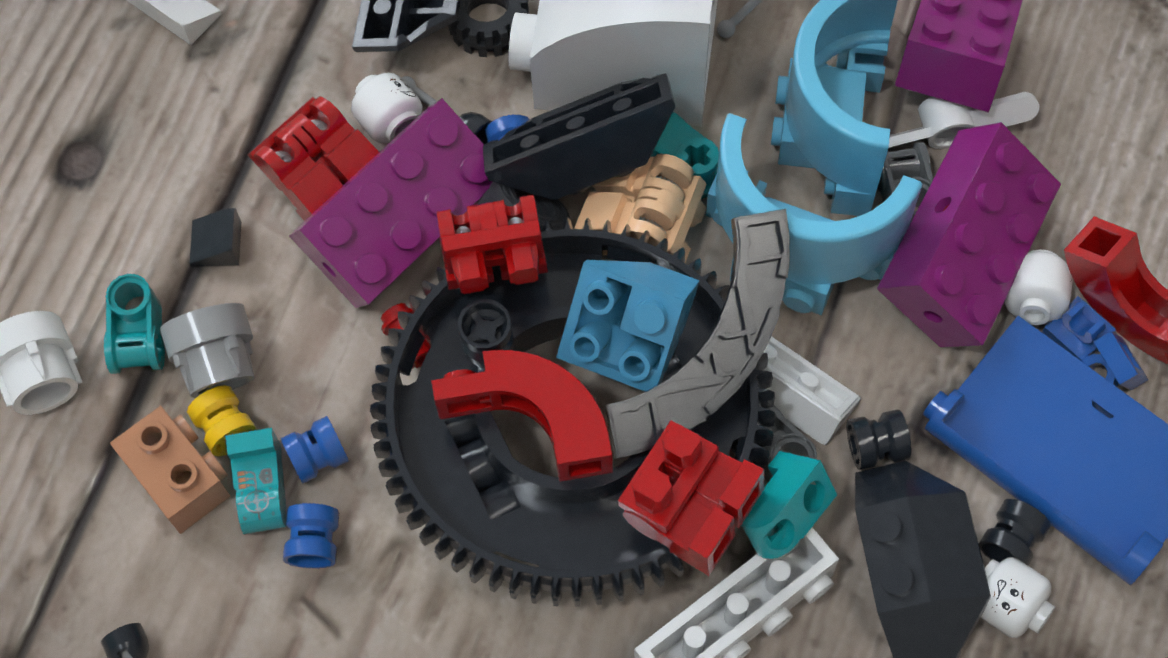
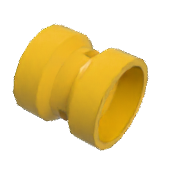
M227 385L216 386L203 392L191 402L187 409V414L195 427L203 429L206 433L204 442L213 456L218 457L227 455L226 435L257 430L249 415L239 411L240 401L232 388Z

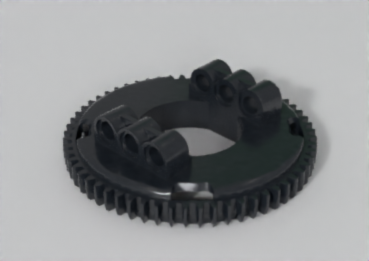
M567 217L561 230H554L551 222L547 219L541 236L548 273L538 274L537 281L518 285L510 283V279L502 280L500 266H493L495 282L488 283L489 287L483 291L463 294L460 288L448 290L446 272L441 267H437L436 273L439 283L434 285L425 280L422 282L425 299L410 295L409 303L414 314L398 311V321L404 330L389 329L390 343L394 346L381 347L382 359L387 364L375 366L377 380L381 381V383L371 385V392L374 399L379 402L370 405V413L373 419L379 421L371 424V433L374 439H380V441L373 444L376 457L384 459L378 466L381 476L392 477L385 485L389 496L400 495L394 503L397 511L400 514L413 510L406 517V523L410 530L420 528L425 524V527L419 533L420 541L424 546L433 543L437 539L439 540L434 548L436 558L441 560L451 552L455 553L451 560L453 571L457 573L468 563L471 564L469 576L473 583L478 582L485 573L490 574L489 587L490 591L494 593L502 585L503 581L509 582V593L512 599L517 598L522 587L530 588L533 604H537L544 590L551 592L553 606H559L563 592H571L575 607H580L583 592L592 591L596 604L602 605L605 589L612 588L618 601H623L624 585L632 583L638 594L643 595L645 591L644 578L651 576L653 581L659 587H662L665 584L664 569L667 567L678 577L683 576L684 573L682 560L671 553L668 547L645 536L630 525L623 516L624 509L618 505V499L651 449L631 455L620 465L614 467L613 473L559 482L558 477L548 476L531 470L512 457L490 411L439 419L431 380L443 379L444 375L455 370L468 369L475 373L485 371V368L473 365L465 357L458 332V318L462 310L469 303L479 299L494 300L501 303L508 310L514 336L513 351L526 352L542 343L561 339L583 263L586 260H602L603 250H607V258L629 262H651L700 280L684 331L662 379V382H664L680 370L708 338L724 306L729 285L714 289L717 282L715 271L703 277L700 276L702 268L700 258L686 265L684 263V247L671 255L667 253L668 241L666 238L656 247L649 244L648 230L638 240L631 238L630 226L628 224L624 227L621 234L612 233L609 220L605 222L602 231L592 229L589 218L585 220L583 229H573L571 220ZM425 338L431 341L432 345L422 363L417 381L408 386L403 385L400 373L410 376L416 356ZM479 340L481 343L488 344V342ZM764 352L755 368L739 389L717 411L690 429L692 432L719 446V451L728 456L732 442L739 440L734 459L740 462L746 459L757 466L768 464L770 454L763 447L772 446L774 434L767 427L774 426L775 411L767 409L774 406L775 392L767 390V388L772 386L773 376L772 372L763 371L768 365V354ZM498 551L517 560L536 564L539 567L511 561L494 554V552Z

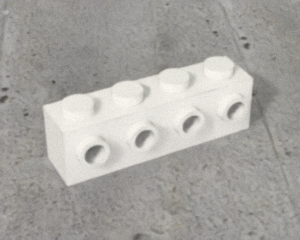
M813 528L809 530L803 539H800L789 553L781 557L765 559L756 554L634 649V658H744L751 650V647L747 644L762 631L768 636L773 635L793 617L789 611L804 598L809 604L815 602L834 585L830 578L833 576L839 558Z

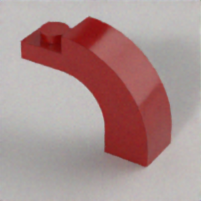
M1094 216L1064 249L1066 262L1072 278L1090 306L1109 322L1118 334L1143 352L1168 364V290L1158 282L1147 268L1142 258L1137 233Z
M482 351L485 365L484 372L475 373L472 370L461 369L447 373L443 379L431 380L439 419L493 410H510L522 413L535 420L545 430L551 440L559 482L613 473L609 434L598 404L587 388L574 375L558 364L538 355L521 351Z

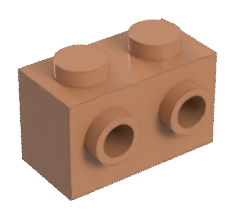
M160 405L111 441L110 444L164 515L181 534L230 497L221 483L228 474L210 451L202 457L196 451L192 443L198 440L199 437L180 414L172 420Z

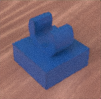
M1077 296L1069 304V309L1062 315V318L1051 320L1044 327L1042 333L1080 361H1083L1085 357L1094 354L1098 350L1093 341L1110 331L1115 332L1116 329L1083 299Z
M1112 331L1093 341L1100 354H1091L1082 361L1091 369L1104 365L1107 370L1105 379L1116 387L1119 384L1129 390H1133L1149 380L1123 337Z

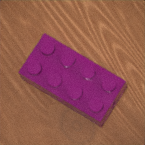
M441 98L424 110L294 230L289 237L355 308L369 305L440 237L436 211L451 209L452 214L462 215L467 211V206L475 204L489 189L492 181L488 180L484 172V144L444 99Z
M1002 122L958 130L877 290L939 347L983 345L1061 183Z

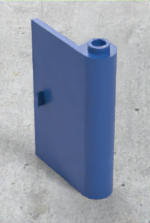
M1020 316L1015 318L958 390L954 389L949 395L940 391L923 412V416L929 419L924 428L926 431L1014 498L1039 510L1047 517L1052 527L1130 586L1150 564L1164 545V541L1168 538V424Z

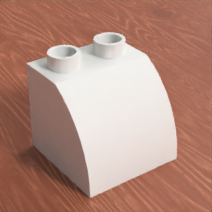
M540 0L537 15L517 12L514 14L509 41L510 70L531 72L534 109L542 110L556 109L621 82L640 78L651 79L656 75L666 73L676 105L673 112L683 118L689 126L702 127L718 0Z

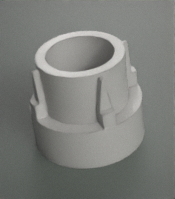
M225 303L197 309L175 317L160 327L168 359L175 364L176 368H180L191 397L196 398L203 392L221 385L230 386L233 390L255 379L250 355L253 353L250 345L253 334L243 304Z

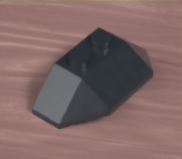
M361 0L352 48L355 52L401 51L457 21L461 0Z
M659 74L651 79L640 78L621 82L533 117L508 131L499 141L498 139L492 140L483 145L484 172L488 180L556 200L567 195L580 194L592 185L613 177L626 176L636 168L646 165L676 107L667 74Z
M906 460L856 472L855 512L877 613L893 658H959L963 646L974 631L991 598L966 492Z

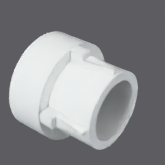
M33 311L22 313L0 322V392L6 406H13V409L19 414L33 415L52 410L72 398L78 389V384L82 383V380L75 365L78 362V358L61 318L52 312Z

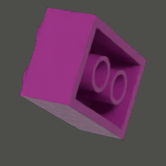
M921 0L906 44L895 86L989 112L1005 67L1023 0Z

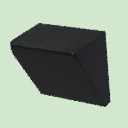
M226 208L192 220L189 261L191 267L239 265L242 222L236 208Z

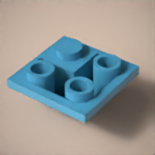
M586 260L581 269L556 358L645 392L662 382L684 331L700 280L651 262Z

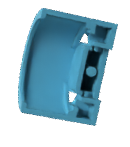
M820 0L808 13L799 29L793 58L790 59L788 76H778L775 104L784 105L783 117H774L771 145L780 146L778 164L815 168L824 175V194L832 195L831 213L861 216L871 211L889 148L890 129L862 122L865 91L877 93L881 91L886 67L883 66L884 56H887L890 30L898 0ZM837 55L836 67L829 66L826 62Z
M728 113L720 138L717 174L708 192L706 216L713 218L717 224L722 226L733 243L731 220L734 217L786 209L790 235V265L782 299L784 304L800 313L814 312L822 315L835 283L845 282L857 277L866 280H882L910 225L923 183L903 175L895 191L878 207L861 216L841 221H833L776 199L765 197L767 183L759 180L755 187L748 176V171L745 169L742 159L741 138L747 119ZM732 260V266H731L730 281H731V275H732L733 260Z

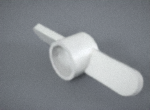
M1022 92L994 99L990 111L985 112L931 96L923 101L918 108L923 127L890 135L889 147L927 138L929 146L932 148H950L958 130L1000 122L1006 127L1027 122L1037 115L1039 103L1033 94Z

